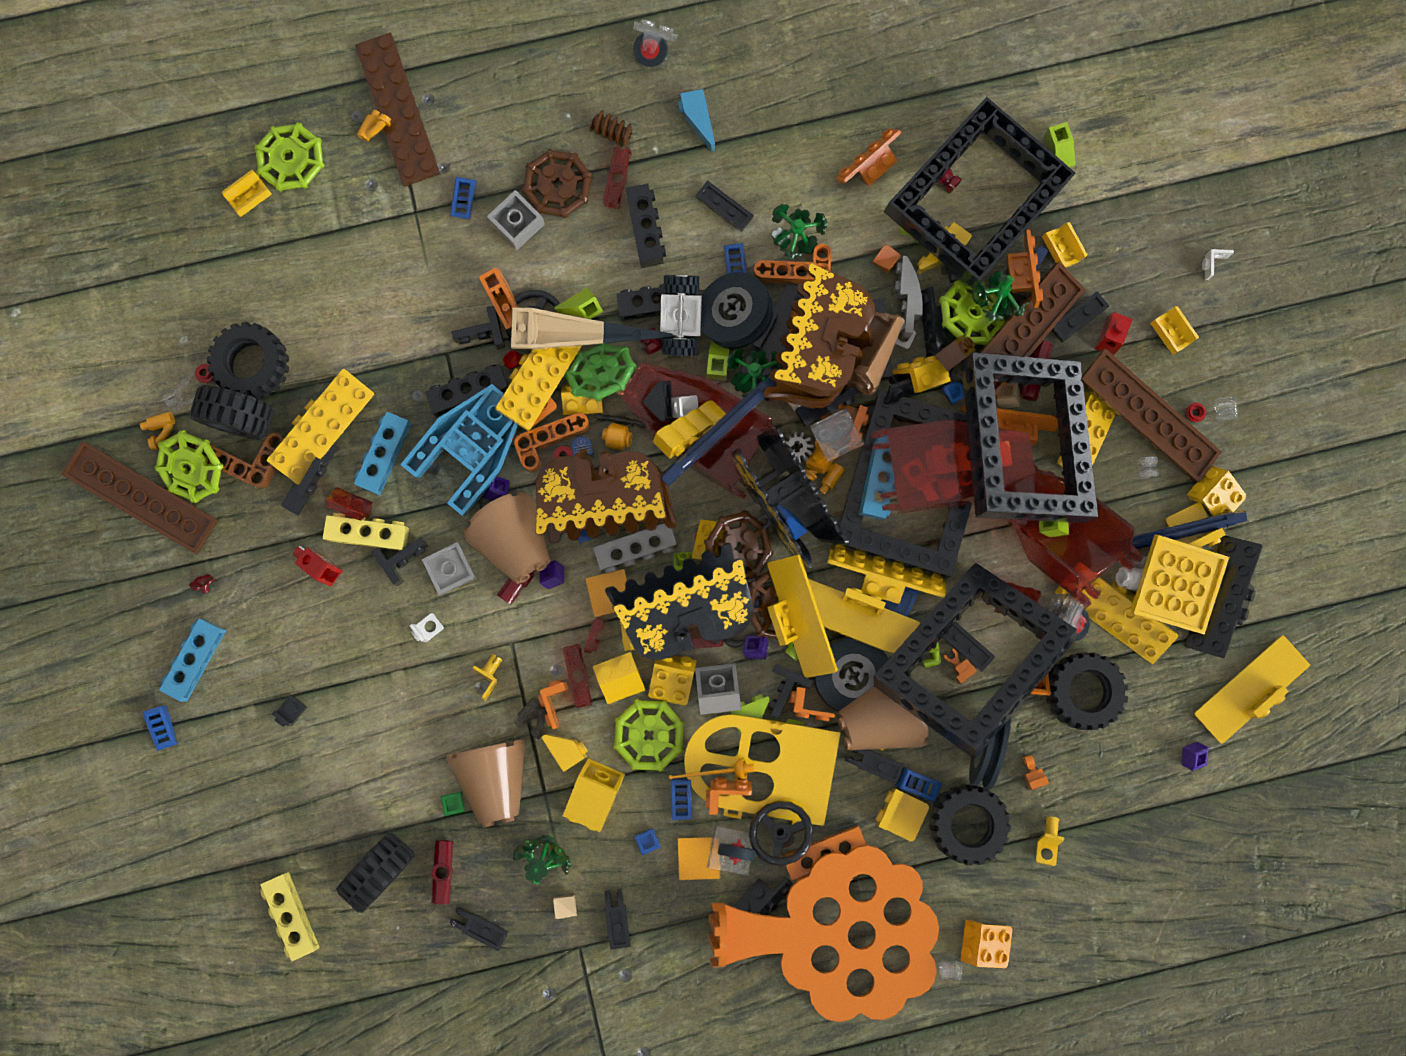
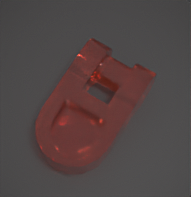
M596 619L593 621L583 652L591 654L592 651H597L600 640L596 639L598 631L604 628L603 620Z

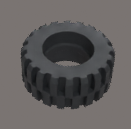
M242 322L241 326L235 323L230 325L231 329L229 330L224 328L220 331L222 335L220 337L215 336L213 339L215 342L214 346H209L208 352L211 353V356H207V363L211 365V367H208V371L213 376L212 380L220 388L249 395L261 400V396L265 398L270 397L272 390L277 392L280 389L279 383H284L286 380L284 373L289 372V366L286 365V362H289V355L285 353L287 349L281 343V340L270 330L256 323L251 325L249 322ZM259 346L264 352L262 368L250 378H238L233 371V362L236 355L245 347Z
M201 385L197 388L189 414L193 421L241 437L263 440L267 436L274 410L268 403L252 396L217 386Z
M1088 652L1072 654L1061 659L1060 663L1054 665L1051 669L1053 671L1049 674L1051 694L1048 695L1046 701L1047 704L1051 705L1052 708L1050 710L1053 715H1057L1060 722L1066 723L1071 728L1079 730L1105 728L1109 726V723L1119 719L1118 714H1122L1125 710L1123 704L1128 702V696H1125V691L1129 690L1128 684H1124L1123 681L1126 677L1124 673L1119 672L1120 667L1116 663H1112L1111 659L1107 656ZM1082 672L1093 673L1099 678L1103 686L1101 703L1095 709L1089 711L1077 708L1069 694L1072 679L1075 675Z
M975 785L954 786L949 788L948 792H943L940 795L941 798L933 804L935 807L929 816L931 818L929 829L932 832L931 837L936 843L937 848L947 857L960 864L982 865L987 860H994L995 855L1002 853L1004 850L1002 848L1005 843L1008 844L1010 839L1007 836L1008 832H1011V825H1009L1011 818L1010 814L1006 812L1007 807L1004 802H1001L995 793ZM965 805H974L981 808L988 818V829L985 836L974 844L960 842L951 830L953 815L960 807Z
M390 832L387 833L341 881L336 888L337 894L356 912L363 913L415 857L414 851L397 835Z

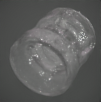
M1157 457L1137 459V465L1140 467L1138 472L1139 479L1159 477V471L1156 469L1158 464Z
M946 959L939 960V980L947 981L951 978L954 981L962 980L961 960H953L952 962Z

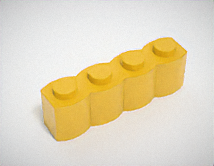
M709 400L699 408L678 418L670 425L661 428L656 433L653 443L667 457H678L685 449L691 447L726 413L713 400Z

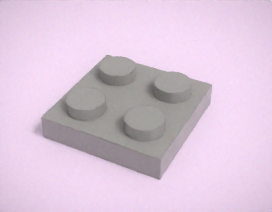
M459 542L422 559L440 596L476 578Z

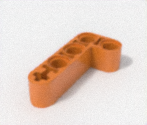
M826 244L817 245L814 248L812 262L760 260L754 265L753 276L759 279L761 283L787 284L792 282L794 284H804L806 281H814V277L808 273L809 264L813 263L831 272V249ZM824 252L827 257L819 258L817 253ZM760 269H764V274H760ZM784 269L787 274L780 276L777 270ZM798 270H804L806 272V276H798L796 272Z
M576 413L518 435L515 438L514 444L525 470L533 473L540 469L541 461L538 450L586 433L590 427L587 416L583 413ZM578 420H581L583 422L582 427H579L577 425ZM568 423L572 424V427L574 429L573 431H571V428ZM565 426L567 428L566 432L562 435L557 434L558 427ZM541 433L548 434L547 440L543 442L538 440V436ZM522 440L529 441L527 448H520ZM529 458L536 459V464L533 467L526 466Z

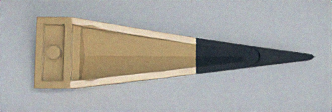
M513 307L512 349L537 350L669 338L673 336L672 333L585 319L535 308Z

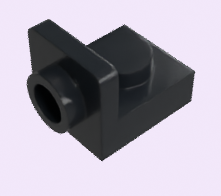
M290 694L281 707L275 710L272 715L276 717L274 720L283 727L285 725L293 726L307 709V706Z

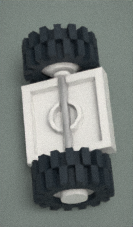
M664 275L663 292L677 293V295L661 294L660 332L672 333L676 337L662 338V354L672 356L697 355L698 338L684 336L701 335L702 295H685V293H699L700 276Z

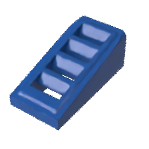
M455 178L450 216L470 219L476 190V180ZM461 185L470 186V190L462 189L460 187ZM459 192L468 193L469 197L459 196ZM458 200L468 201V204H458ZM456 208L467 209L466 213L458 212Z
M743 243L725 245L727 274L735 272L747 273ZM740 250V254L729 255L728 251ZM741 258V261L730 263L729 259ZM742 265V269L731 271L730 267Z
M780 504L776 506L781 520L789 528L793 539L796 540L807 533L806 527L799 518Z
M159 706L143 712L157 751L178 744L167 706ZM160 714L161 717L154 719V715ZM163 721L164 725L156 727V723ZM166 729L167 733L158 735V731ZM169 737V741L160 742V739Z
M903 767L898 783L895 784V786L933 802H935L942 785L941 782ZM915 777H918L914 787L911 788ZM923 780H925V783H924V785H923V788H922V790H921V792H920L919 789H920V787H921V784H922ZM930 783H932L933 786L931 788V791L929 795H927L926 793L929 788Z
M687 777L673 778L671 780L672 820L692 819L691 780H688ZM675 792H687V795H675ZM687 800V803H675V801ZM688 808V812H676V809Z

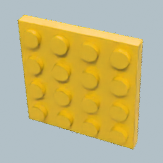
M1155 534L1130 613L1205 634L1229 557Z

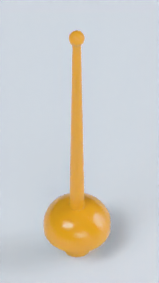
M739 759L735 764V768L677 776L670 775L669 779L733 772L736 773L738 778L747 779V773L755 772L754 764H746L745 759Z

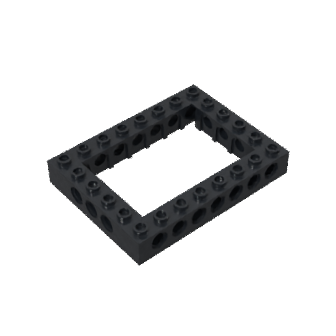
M986 97L891 199L884 213L974 289L975 284L985 277L1065 187L1076 172ZM983 133L1040 182V185L973 259L974 252L969 246L963 245L955 238V234L949 233L940 225V221L934 220L925 212L926 209L917 204Z
M974 352L962 360L975 518L1086 523L1098 517L1083 381L1081 380V362ZM994 381L1006 382V384L1024 383L1026 386L1036 384L1042 385V387H1048L1054 383L1055 394L1053 399L1056 401L1057 413L1055 417L1058 420L1059 432L1057 436L1060 438L1061 452L1059 454L1062 457L1063 471L1061 473L1064 475V495L1004 492Z
M880 390L876 397L838 526L849 543L847 545H835H842L848 549L858 550L871 556H878L891 562H898L911 568H918L931 574L935 573L942 577L950 578L953 574L974 500L972 483L966 487L960 486L961 492L952 497V501L947 507L949 511L946 521L942 525L944 529L941 539L937 542V551L861 529L864 516L858 515L875 436L878 434L888 435L893 417L901 422L904 420L917 424V427H928L937 430L936 432L938 433L944 432L956 436L955 438L964 439L968 437L966 415L906 397L886 402L884 399L887 392ZM966 452L965 457L970 461V454ZM965 471L967 474L962 476V481H972L971 471Z
M975 562L946 594L945 598L938 603L874 675V687L970 757L976 759L1074 643L1077 629ZM982 593V600L987 605L991 604L1000 610L1002 615L1009 616L1018 622L1020 627L1024 626L1036 634L1035 637L1040 639V641L975 718L970 721L912 680L910 676L914 668L919 663L922 664L924 657L929 651L937 647V642L945 634L949 633L952 625L962 618V614L969 606L972 607L974 605L975 599Z

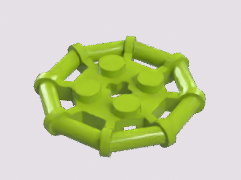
M298 122L293 125L271 126L270 131L259 144L254 146L257 175L264 178L280 192L286 189L308 188V184L325 166L322 158L321 138L313 135L302 126V123ZM285 133H293L292 136H289V138L280 137L279 135ZM299 135L304 136L309 142L304 144L298 139ZM274 137H276L274 143L269 148H267L269 143L274 139ZM313 147L315 160L310 159L309 149ZM264 153H267L270 159L269 163L266 165L264 161ZM293 153V158L287 161L285 154ZM308 165H312L313 167L302 177L301 173ZM274 169L276 172H278V179L272 176L268 171ZM295 176H297L298 179H299V180L286 181V182H284V181H285V177H295Z
M957 280L949 291L939 299L943 318L942 326L947 328L957 338L965 335L970 337L975 345H986L1005 323L1004 315L1001 316L1004 318L1003 320L989 321L985 317L986 313L982 311L984 309L992 312L998 296L994 293L988 295V305L981 308L979 304L973 301V294L967 292V290L973 289L965 282ZM957 292L961 295L958 301L952 299ZM949 306L954 308L953 318L950 317ZM975 309L977 311L976 316L972 315L970 310L973 311ZM957 322L964 330H966L965 334L953 323ZM992 324L995 328L989 333L987 327ZM977 332H980L982 337L970 336L971 333L975 334Z
M181 430L178 434L166 440H161L158 443L159 451L154 469L158 471L169 492L189 499L192 503H198L200 499L212 493L216 494L219 491L218 485L221 470L224 466L217 458L208 439L204 440L188 434L185 430ZM179 442L180 449L174 451L171 446ZM187 442L199 446L198 449L188 447ZM166 454L168 455L167 465L165 464ZM184 464H189L191 470L187 471V467ZM208 470H213L211 482L207 479ZM172 473V475L174 476V478L171 479V477L169 476V474ZM199 484L205 487L200 491H196V486ZM179 485L188 488V491L180 488Z
M636 699L630 707L614 719L615 737L614 746H612L613 750H616L633 771L637 769L662 772L670 762L680 753L683 754L684 752L683 733L685 721L678 717L665 700L645 701ZM642 708L659 710L657 715H644ZM638 710L640 717L632 724L625 722ZM662 712L674 723L673 725L668 726L661 719ZM623 726L629 728L628 741L622 743ZM674 728H676L675 745L669 743V733ZM645 730L649 732L651 730L654 731V739L652 741L644 739ZM624 746H632L638 753L636 759L632 757ZM667 746L672 748L673 750L660 761L658 754ZM641 756H654L656 762H641L640 758Z

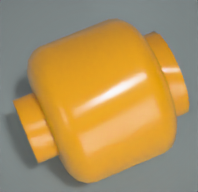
M611 423L608 428H604L602 440H605L606 447L623 451L626 447H630L633 433L630 432L629 427L626 425Z

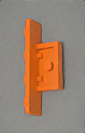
M891 128L884 131L878 141L872 142L867 147V151L856 156L849 167L847 166L839 172V176L835 178L836 181L846 183L858 173L867 186L873 184L898 161L888 145L901 134V131Z
M1026 229L1024 235L1025 252L1007 254L1006 257L1008 273L1014 278L1010 285L1012 287L1011 293L1031 291L1033 307L1038 308L1040 301H1043V291L1039 289L1038 285L1040 283V272L1036 271V265L1038 264L1037 253L1033 252L1035 237L1031 236L1030 229Z
M996 408L999 438L1004 441L1036 445L1038 430L1055 432L1058 427V420L1052 415Z

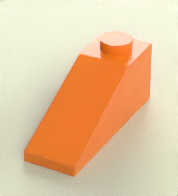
M495 267L479 276V279L507 330L512 327L513 307L518 308V305L501 270Z

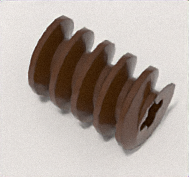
M604 110L596 114L589 128L590 132L595 130L596 135L602 133L604 139L609 136V141L611 142L616 139L617 145L623 142L624 148L627 147L633 132L631 130V123L624 127L625 120L618 124V117L616 116L611 120L610 113L604 117Z

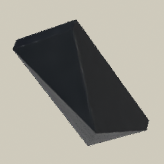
M658 381L642 402L660 421H673L671 381Z

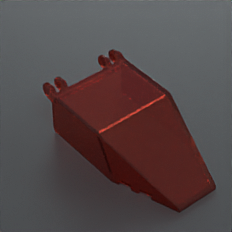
M647 363L640 365L621 394L623 400L654 437L661 428L670 425L678 419L673 418V421H660L642 403L658 381H671L672 398L696 395L698 398V408L705 402L713 400L727 414L741 401L740 398L703 376L690 375L681 371L677 372ZM753 408L689 468L731 494L745 499V493L734 487L737 481L744 487L746 485L741 478L731 453L740 447L747 464H749L760 447L756 439L757 435L768 429H777L772 425V418Z
M942 420L882 429L871 433V438L888 437V443L873 445V450L890 449L896 491L882 493L880 497L884 499L897 497L898 504H886L882 506L883 511H897L898 514L974 503L967 423ZM998 428L1005 489L1034 475L1036 471L1029 433Z
M1015 457L1011 459L1010 466L1002 467L1004 492L1064 495L1065 484L1064 479L1056 476L1054 472L1042 471L1037 469L1038 466ZM1097 498L1098 517L1086 523L1068 522L1069 535L1048 537L1039 532V521L1006 519L1028 560L1072 595L1078 603L1086 607L1091 605V601L1082 591L1085 590L1089 596L1098 599L1100 597L1098 590L1090 584L1118 560L1127 569L1134 568L1133 562L1125 554L1128 553L1130 558L1138 563L1143 559L1141 553L1132 545L1133 525Z

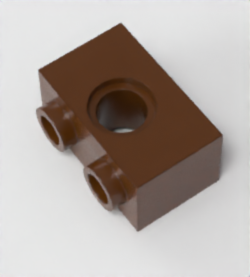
M962 335L935 356L944 368L949 371L976 351L974 348L975 344L970 337Z

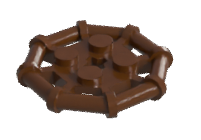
M550 148L534 161L526 164L525 167L527 169L521 192L525 194L539 214L561 216L564 219L577 208L588 203V194L593 174L587 170L577 153L555 151ZM554 158L567 160L568 163L567 165L554 163ZM550 159V165L545 166L541 171L537 169V167ZM575 165L582 175L576 176L571 170L572 166ZM533 173L538 175L536 186H531ZM556 180H560L563 183L558 188H555L554 184H552ZM579 182H583L581 194L576 192ZM539 192L543 196L544 200L542 203L539 202L533 193ZM574 197L577 199L568 206H564V203H566L569 198L572 199ZM547 204H559L561 209L548 207Z
M747 510L725 517L720 516L707 540H704L707 551H711L714 556H716L714 546H718L720 555L721 546L725 543H731L734 560L741 558L744 567L747 566L749 571L745 572L746 580L759 578L762 569L774 552L771 549L769 527L762 529L761 526L764 523L757 521ZM740 521L739 526L729 528L728 524ZM746 523H750L757 529L754 532L748 530ZM722 529H723V530H724V533H723L724 536H723V538H722V539H719L718 542L715 541V540L717 539V537L719 536L720 532H721ZM760 534L762 538L763 549H759L757 537ZM738 542L742 545L740 552L734 550ZM758 553H762L760 559L754 567L752 562L757 559Z
M768 569L766 573L749 583L753 606L757 592L760 593L759 604L757 607H754L751 623L758 637L763 636L778 640L776 632L768 629L773 623L767 607L778 601ZM771 579L772 584L763 589L761 585ZM759 611V615L764 619L762 625L755 612Z

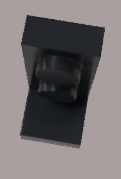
M486 307L489 323L451 331L455 343L461 345L468 344L473 339L485 340L490 338V335H493L497 349L505 348L495 307Z
M419 538L390 559L380 548L373 550L372 554L393 585L399 586L404 581L396 568L401 569L409 563L408 560L410 558L422 555L428 545L424 539Z
M775 664L772 672L787 678L786 681H781L777 692L780 693L778 699H773L768 709L772 711L770 715L778 719L794 683L796 682L810 689L813 681Z

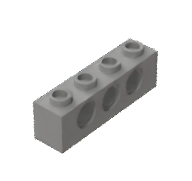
M664 523L658 525L653 531L646 529L593 547L600 570L602 572L606 571L607 574L617 571V567L625 565V567L637 564L636 560L642 558L644 561L653 559L655 554L663 552V554L675 551L674 547H677V543L672 529L666 527ZM654 537L659 538L661 541L660 545L656 548L649 545L650 540ZM633 544L641 545V552L633 554L630 550ZM615 550L622 552L623 555L620 560L612 559V553Z

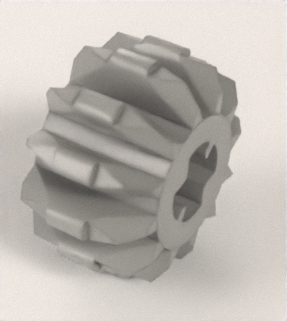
M793 431V438L786 434L785 438L787 441L785 442L791 448L794 447V444H798V447L801 446L799 452H795V449L793 450L795 458L799 463H801L800 458L807 462L808 458L806 455L811 456L813 454L808 450L813 448V444H806L811 438L806 437L803 439V432L797 437L796 431Z

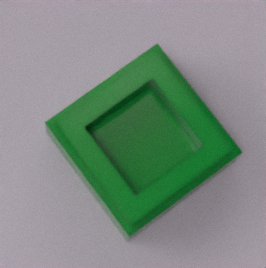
M462 792L440 796L444 816L465 812Z

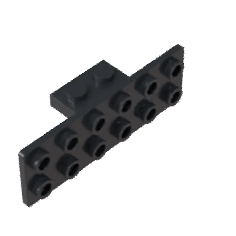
M792 282L787 283L775 305L772 321L768 329L752 345V350L757 352L764 350L769 362H772L771 353L773 351L784 352L787 350L781 344L782 336L789 333L786 321L791 316L792 303L803 298L797 293L798 285ZM743 366L739 373L748 374V368ZM775 366L765 368L762 374L769 376L770 372L775 369ZM760 377L757 378L756 386L763 381Z
M1226 535L1222 536L1217 553L1229 557L1221 585L1205 634L1190 630L1185 643L1186 648L1225 658L1236 624L1242 626L1243 621L1247 620L1249 603L1253 602L1256 591L1251 584V580L1263 548L1261 544Z

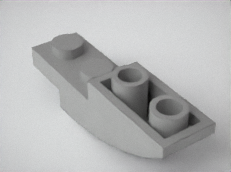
M903 256L900 262L896 264V274L899 275L898 281H895L894 292L897 293V299L902 300L900 311L903 312L905 323L901 328V338L909 339L913 334L914 320L918 321L922 316V294L913 265L907 256Z

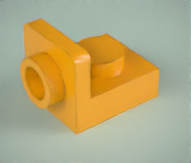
M817 439L815 441L816 450L807 460L806 466L809 469L824 474L836 459L833 444Z

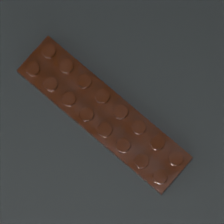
M390 32L355 44L377 111L391 118L390 126L385 125L383 129L403 186L406 187L441 175L392 33Z
M1060 262L1055 263L1040 283H1038L1039 289L1043 291V301H1040L1039 307H1033L1032 293H1030L1019 305L1021 307L1029 302L1025 306L1026 311L1024 314L1018 317L1014 314L1009 317L979 353L1029 357L1086 289ZM994 381L995 396L1006 385V382Z
M1103 349L1082 375L1083 385L1195 483L1201 481L1222 453L1220 449L1107 349Z
M85 441L81 442L61 474L195 554L200 552L219 521Z

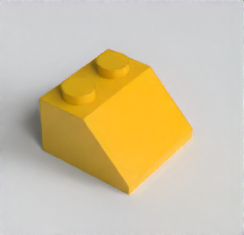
M632 652L593 666L607 704L645 691Z
M546 734L541 737L563 772L588 757L586 755L588 750L582 741L578 742L576 739Z

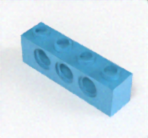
M386 412L385 416L383 415L380 418L378 432L373 434L370 441L371 447L362 458L363 465L354 476V485L379 496L412 426L408 420ZM393 431L394 436L387 440L385 438L386 433ZM380 449H385V455L381 458H378V451ZM377 467V473L374 476H370V469Z
M882 434L875 436L858 515L883 520L886 516L890 515L892 505L889 504L890 497H893L896 485L893 483L900 470V465L897 464L899 457H902L904 451L903 439ZM883 453H887L890 456V463L883 461ZM879 473H884L886 475L887 479L885 483L879 481ZM875 492H879L882 495L881 502H877L874 499Z
M199 618L198 621L196 620L192 624L188 639L186 638L181 644V652L173 659L170 665L172 667L171 670L161 681L162 686L159 691L180 702L188 701L226 632L225 629L206 619ZM203 636L204 644L199 646L198 639ZM191 654H193L195 658L192 664L188 662V657ZM181 672H183L185 675V678L182 682H180L178 679V676Z

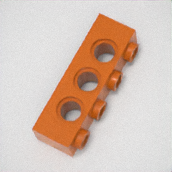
M855 825L813 842L802 858L795 863L786 865L791 880L796 879L797 881L807 876L824 849L830 850L831 853L846 854L847 852L839 850L841 842H849L850 848L847 852L857 846L866 845L859 826ZM798 849L793 850V851H791V852H789V853H786V854L782 855V857H786V856L792 855V854L795 853ZM804 857H810L812 864L809 867H803L801 860Z

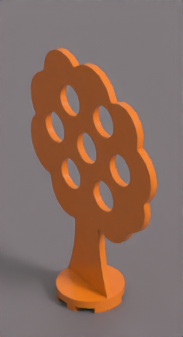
M862 845L853 848L846 854L833 852L824 854L817 859L811 867L808 876L798 879L790 887L786 899V908L790 917L757 914L724 903H710L714 913H710L708 917L713 933H708V943L714 958L709 959L711 967H725V965L753 956L782 953L780 964L782 973L788 983L797 989L809 991L810 1002L817 1013L827 1020L836 1022L847 1021L860 1013L871 1019L885 1020L895 1016L903 1008L908 998L921 996L934 983L937 970L935 960L930 951L938 940L939 925L937 916L932 909L919 900L923 891V883L919 873L913 867L904 863L892 864L886 853L875 846ZM859 874L870 875L875 881V892L871 898L865 901H857L849 894L850 881ZM824 897L835 899L840 908L839 916L830 924H820L813 917V906L819 899ZM892 898H904L909 903L910 914L906 921L901 924H891L884 917V906ZM859 921L869 922L875 932L871 944L864 948L854 947L848 940L850 927ZM822 945L834 947L839 957L836 966L827 972L816 970L811 962L812 953ZM894 945L903 946L909 955L908 964L898 972L888 971L882 962L886 949ZM862 968L871 972L873 986L869 992L858 996L848 991L846 982L847 977L852 971Z

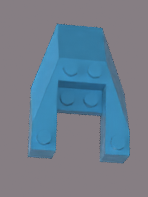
M493 384L439 417L400 464L413 476L421 478L445 449L472 471L447 502L448 505L462 516H467L500 472L518 426L517 423L495 409L504 393Z

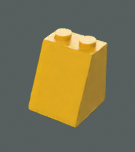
M588 758L578 775L563 817L568 818L571 822L582 824L592 831L601 832L625 774Z

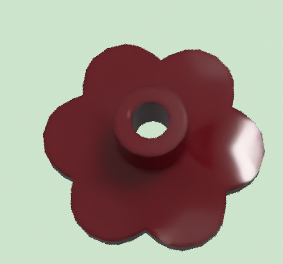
M210 574L196 577L189 584V587L193 591L201 589L202 593L205 594L210 591L208 586L214 581V578Z

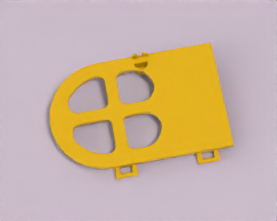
M737 714L717 716L702 724L689 740L685 752L686 774L699 773L701 767L706 763L735 768V764L739 759H745L746 764H754L756 772L766 773L771 776L774 782L773 791L762 801L748 800L742 795L719 794L718 807L724 808L723 816L741 819L742 812L756 814L766 804L776 801H787L802 807L810 817L812 824L824 826L840 732ZM727 727H737L741 730L739 750L736 756L716 754L706 750L705 741L714 732ZM754 732H767L776 737L780 745V754L774 761L763 762L749 758L750 741ZM734 773V779H733V780H735L736 778H738L737 775H736V773ZM701 776L687 777L688 780H691L693 790L706 801V790H710V787H708ZM728 809L738 811V814L728 813ZM786 809L774 810L767 814L769 817L792 820V824H795L796 821H801L796 813Z

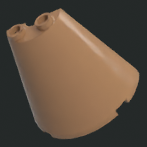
M875 312L874 318L869 325L872 333L871 338L874 340L873 346L861 350L863 355L861 364L853 370L846 386L851 389L856 386L859 393L864 395L874 394L901 328L905 323L901 316Z
M519 492L518 496L513 497L511 494H507L488 503L470 519L471 525L464 530L466 542L516 584L527 581L532 571H541L551 562L544 535L536 534L537 513L535 501L530 494Z
M872 687L838 711L840 716L838 718L841 730L845 729L846 732L843 741L845 747L849 750L918 748L926 746L928 743L925 740L928 737V726L875 687Z
M525 739L445 755L479 824L482 823V827L495 825L494 821L502 820V823L515 821L514 816L519 815L526 746Z

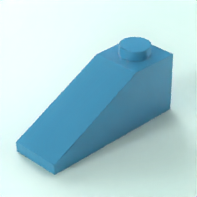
M700 89L681 93V101H678L679 112L684 114L686 122L711 152L715 151V141L704 90Z

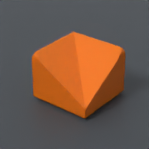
M885 244L873 260V263L888 274L899 261L901 254Z

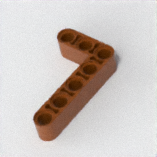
M277 433L268 435L252 465L212 445L210 446L219 461L224 457L227 458V462L223 465L224 468L221 471L256 488L264 489L269 485L277 470L271 464L265 466L264 461L276 449L273 446L275 440L280 439L282 442L284 437ZM191 444L190 447L197 450L199 446ZM244 466V472L238 475V468ZM261 474V481L259 483H255V477Z

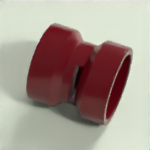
M949 169L937 184L945 186L944 190L950 194L962 179L958 175L954 176L952 170Z
M661 339L640 340L641 343L646 345L645 351L647 355L662 349Z

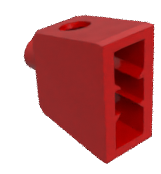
M1116 312L1109 314L1095 349L1098 351L1107 349L1114 356L1124 344L1133 319Z
M298 546L293 552V556L297 558L295 564L313 579L331 587L343 572V570L320 553L308 547L304 549L302 546Z

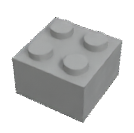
M516 190L487 216L490 224L516 250L522 247L545 225L543 217Z
M735 663L695 668L701 715L741 710Z

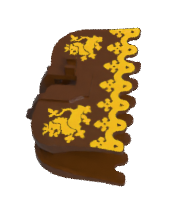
M810 263L808 273L814 277V281H806L804 284L799 283L797 286V293L803 298L794 301L791 308L798 316L790 317L786 321L787 328L792 330L793 333L782 336L781 344L787 348V351H780L775 356L776 362L782 366V369H773L770 372V378L776 382V387H767L763 396L808 408H823L833 403L850 380L853 370L861 364L863 358L861 350L873 346L874 340L871 338L872 333L869 325L874 318L875 304L864 287Z
M583 449L576 453L575 456H562L548 461L541 468L536 479V534L544 535L550 525L549 542L552 544L558 543L563 533H567L570 540L576 541L580 538V533L583 530H586L587 535L594 539L598 537L601 528H605L610 536H615L621 525L625 526L627 532L633 534L638 530L639 523H644L647 530L653 531L657 528L660 520H663L665 526L671 529L677 527V522L672 507L669 486L661 479L662 470L651 459L640 452L627 451L613 455L608 451L601 452L598 471L594 470V465L587 449Z

